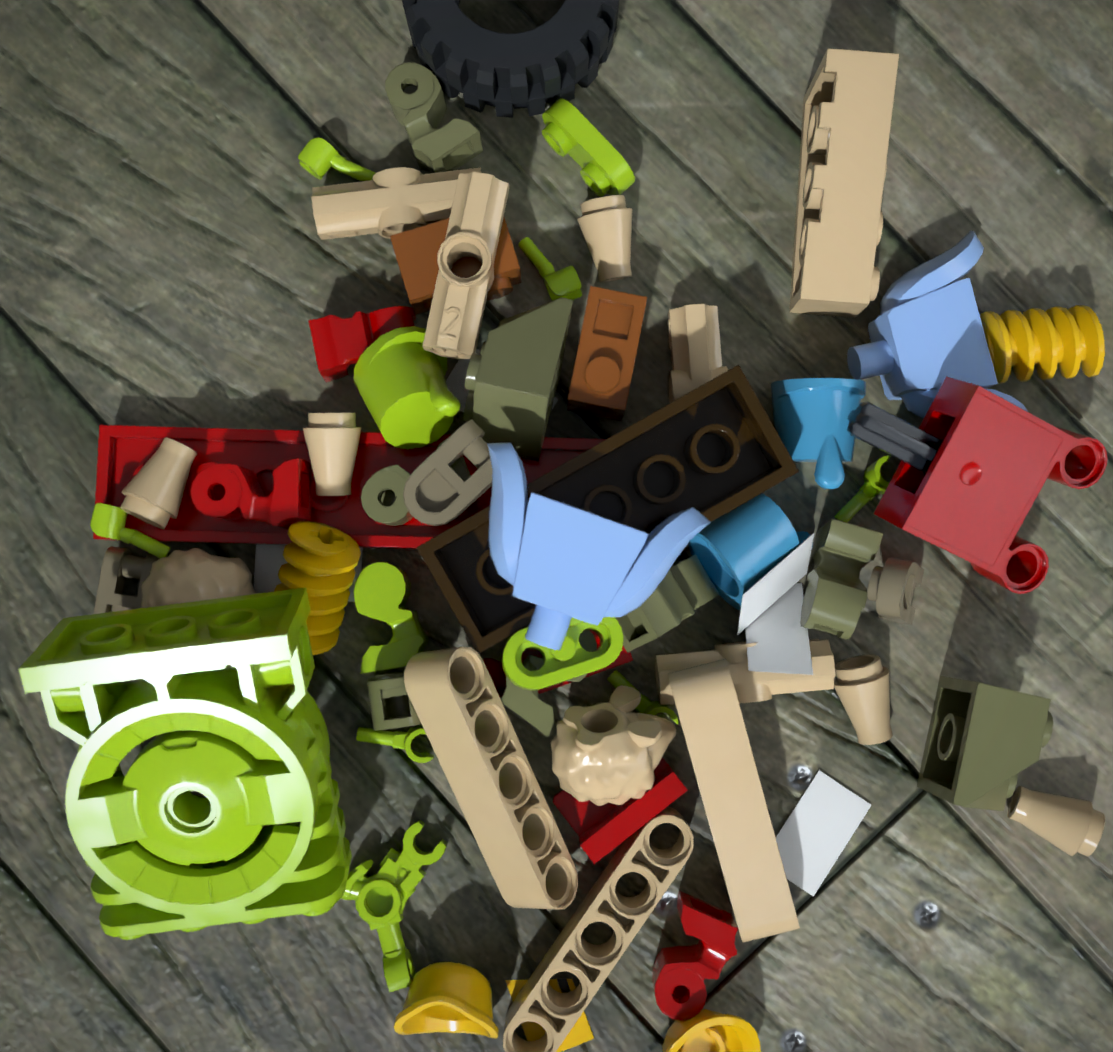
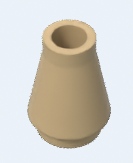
M605 196L581 203L582 217L578 218L577 221L596 266L599 282H610L632 277L630 266L632 208H626L625 196Z
M308 413V427H304L303 432L316 482V495H351V481L362 427H356V413Z
M164 438L159 449L122 490L126 497L120 508L148 524L164 529L170 517L177 519L191 464L197 453L182 443L170 438Z
M877 655L851 657L835 664L836 677L834 678V688L856 731L858 742L863 745H874L890 740L893 737L890 725L889 669L882 667L880 657Z
M1022 786L1015 790L1007 813L1009 819L1021 823L1070 856L1076 853L1087 857L1090 856L1101 839L1105 824L1104 813L1093 809L1091 801L1032 791Z

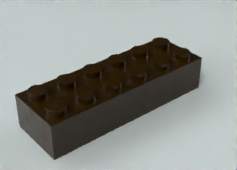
M738 364L527 484L528 501L531 493L534 492L642 530L649 535L656 526L668 517L691 507H694L712 522L793 476L799 470ZM490 506L417 547L478 653L528 626L536 604L514 597V586L498 575L490 556L488 539Z

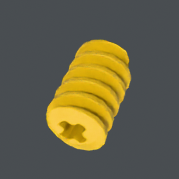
M1075 305L1069 309L1055 306L1046 311L1039 308H1030L1024 311L1023 314L1013 309L1001 313L1000 316L992 311H985L980 314L998 384L1008 381L1011 366H1013L1016 378L1020 382H1027L1031 379L1034 365L1039 378L1042 380L1053 378L1057 365L1061 376L1066 379L1075 377L1080 367L1084 375L1088 377H1095L1103 367L1105 356L1104 333L1097 314L1089 306Z
M299 521L291 524L289 527L288 536L293 542L287 544L284 548L283 557L288 563L281 565L278 577L282 583L276 585L274 591L298 588L307 589L311 610L306 623L312 654L318 655L329 651L337 643L340 633L339 627L342 625L345 615L344 607L347 606L350 596L349 588L352 586L356 574L354 568L358 565L361 551L358 544L349 535L337 528L312 521Z

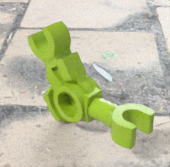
M422 820L413 823L405 832L401 854L393 848L390 849L381 862V869L377 874L370 877L365 875L374 864L371 859L363 861L348 875L346 889L342 896L344 900H355L359 916L369 924L370 930L377 929L383 952L384 975L389 992L410 987L412 979L416 974L411 954L405 947L399 922L404 918L403 911L407 900L416 890V885L426 875L421 866L437 862L445 853L448 845L442 839L432 851H421L415 841L417 834L425 826Z

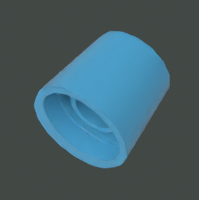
M800 378L772 382L774 428L793 462H817L814 473L817 484L824 489L838 488L842 485L845 478L842 462L853 461L856 440L847 431L849 424L847 418L852 410H856L866 395V382L845 378Z
M761 493L713 520L688 542L691 554L697 555L718 590L719 595L735 609L741 610L742 595L811 535L805 531L796 532L781 508L772 499Z

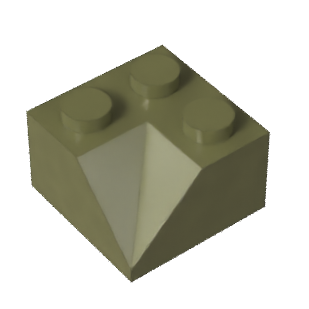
M559 298L501 320L498 328L489 331L487 341L483 342L480 355L472 353L465 379V389L469 390L465 404L463 422L473 420L485 432L482 439L486 443H511L520 458L539 462L562 370L573 300Z
M940 676L917 787L953 805L1004 811L1006 798H1010L1015 791L1018 773L1039 760L1041 747H1045L1050 740L1053 730V717L1049 712L1051 699L985 683Z

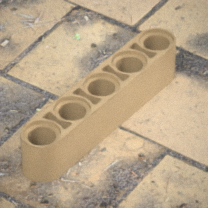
M471 647L434 650L413 655L407 662L404 671V684L407 694L503 899L514 908L566 909L573 902L578 888L576 867L483 659Z
M726 658L668 673L675 705L742 942L800 929Z
M667 806L622 843L510 1005L505 1018L503 1048L505 1052H556L691 855L694 837L686 820L677 810ZM662 823H671L679 828L677 842L668 849H657L649 843V836L652 830ZM629 872H637L647 879L645 889L634 897L623 896L615 889L618 879ZM593 922H604L610 925L614 932L606 943L593 945L582 937L583 930ZM564 971L575 974L580 982L573 991L560 993L549 985V979L554 974ZM529 1021L540 1024L546 1032L538 1040L526 1041L517 1035L515 1029L520 1024Z

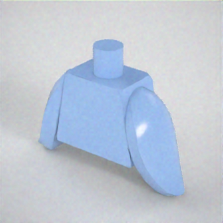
M970 231L951 249L920 264L893 282L880 302V316L868 324L871 343L853 346L848 349V368L854 379L862 380L880 376L887 399L903 400L907 409L922 419L927 414L946 376L979 385L1028 412L1025 406L1011 395L994 389H987L998 384L970 278L959 280L974 267L983 254L984 247L974 231Z
M487 443L492 465V494L488 531L490 556L498 575L514 586L513 596L536 604L525 635L527 640L554 650H561L572 617L593 625H599L603 617H623L639 608L664 579L688 542L711 523L699 511L691 507L671 515L656 526L648 535V533L534 492L531 493L528 501L527 480L523 462L511 443Z

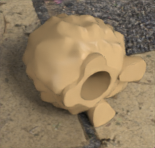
M193 548L188 551L174 550L169 557L160 558L153 562L150 575L141 586V608L256 594L251 584L252 574L240 558L210 555L199 548Z
M618 686L612 693L609 702H597L594 706H571L565 711L563 720L557 722V734L550 742L552 770L559 778L560 787L579 802L590 800L597 806H602L606 803L622 805L630 798L641 799L646 790L651 789L655 781L654 770L663 757L668 745L676 736V728L667 719L651 714L632 712L641 700V693L633 687Z

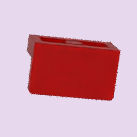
M663 757L654 770L655 781L652 788L646 790L641 799L630 798L622 805L606 803L602 806H597L590 800L579 802L563 789L554 795V805L577 833L581 848L594 864L688 791Z

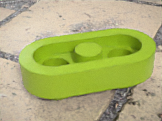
M559 98L542 114V119L546 126L542 130L544 139L558 155L564 157L568 153L582 168L580 170L581 177L595 194L603 197L606 193L610 196L621 195L635 182L633 171L622 155L569 101Z
M572 617L561 650H554L527 640L525 638L527 627L516 632L506 643L502 653V666L506 676L514 685L525 690L543 689L600 670L613 663L623 647L622 628L615 617H603L599 625H593ZM592 630L598 634L600 646L597 651L588 652L581 647L579 637L582 631ZM533 648L542 654L543 665L539 670L530 671L522 665L521 655L524 650Z

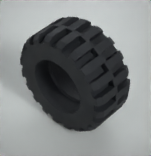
M402 0L413 47L417 49L419 61L422 66L432 71L437 77L442 91L450 98H456L460 92L463 93L465 107L481 113L485 105L494 106L497 117L513 118V109L528 108L529 116L544 113L545 103L553 99L557 101L559 98L571 101L575 98L576 83L582 88H587L598 76V65L606 62L611 52L613 36L617 28L619 0H565L559 11L541 26L522 33L506 34L487 30L471 21L459 8L461 0Z

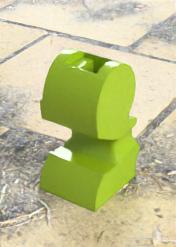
M376 562L366 566L359 573L355 582L354 599L358 613L386 622L392 627L393 637L388 644L372 645L368 648L362 658L360 674L404 667L413 655L424 652V647L429 641L421 627L417 611L404 608L411 594V583L408 575L401 568L386 562Z

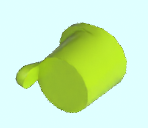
M416 326L396 328L381 335L360 355L354 367L353 382L385 441L394 447L404 449L420 448L437 441L448 431L454 416L461 406L460 401L447 387L445 380L447 357L424 350L423 342L426 329Z

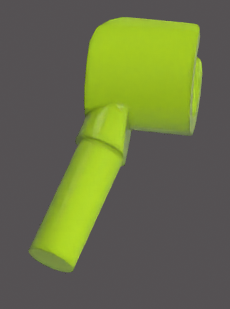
M322 138L311 139L298 155L301 167L319 180L323 178L330 167L360 181H371L376 172L339 155L337 150Z
M525 237L519 242L518 246L543 277L552 301L559 298L575 300L582 296L581 282L573 265L555 272L551 262L547 260L529 237Z
M890 455L881 457L866 468L863 477L864 484L860 487L859 492L834 516L836 520L848 523L877 494L882 495L885 493L890 482L883 479L880 468L883 463L888 461L891 457Z
M103 503L95 504L90 526L96 535L121 540L127 544L130 543L158 558L167 557L171 547L137 530L125 528L127 512L117 506Z
M617 669L607 678L615 688L621 685L635 688ZM641 694L640 703L635 708L638 713L656 715L663 712L678 725V717L668 705H660L659 701H650L645 695Z
M416 725L410 728L408 732L374 731L371 728H358L357 741L404 749L408 757L418 763H427L434 758L433 754L418 753L411 749V742L415 736L419 734L426 735L422 725Z

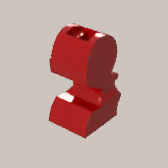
M396 306L378 309L370 313L358 311L349 318L328 315L323 318L308 320L318 370L324 381L330 382L349 375L347 369L350 364H356L360 355L381 335L396 328L414 326V321L416 320L415 310L412 307Z
M301 458L283 462L272 472L274 489L270 495H265L252 470L235 464H215L198 473L193 480L190 491L192 502L197 510L205 516L228 521L238 520L243 517L247 520L289 529L293 523L311 521L312 466L311 463Z
M679 891L677 909L686 935L698 938L699 942L692 946L662 948L652 967V981L656 1003L662 1013L671 1019L682 1021L698 1015L705 1006L707 992L704 979L717 980L726 962L737 955L735 935L738 927L731 913Z

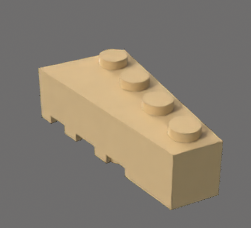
M828 48L804 96L789 309L791 313L856 317L869 305L870 301L876 299L879 289L880 271L878 267H874L876 246L880 242L883 230L881 203L887 170V153L899 54Z

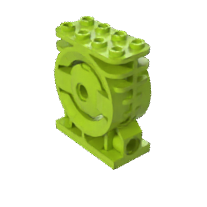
M306 588L63 618L18 669L24 692L40 691L49 726L80 744L66 784V817L73 841L84 858L85 864L95 872L90 888L95 901L103 905L99 921L106 935L119 937L123 940H132L145 934L175 930L194 932L207 926L237 922L256 924L268 918L300 914L318 916L328 912L342 898L346 889L352 854L349 840L344 837L346 829L344 813L338 807L340 798L338 782L331 779L330 742L326 723L319 707L307 691L315 664L306 623L311 610ZM165 733L149 742L138 753L126 776H124L119 763L126 754L144 740ZM190 791L200 792L207 798L195 796ZM263 825H271L262 829Z

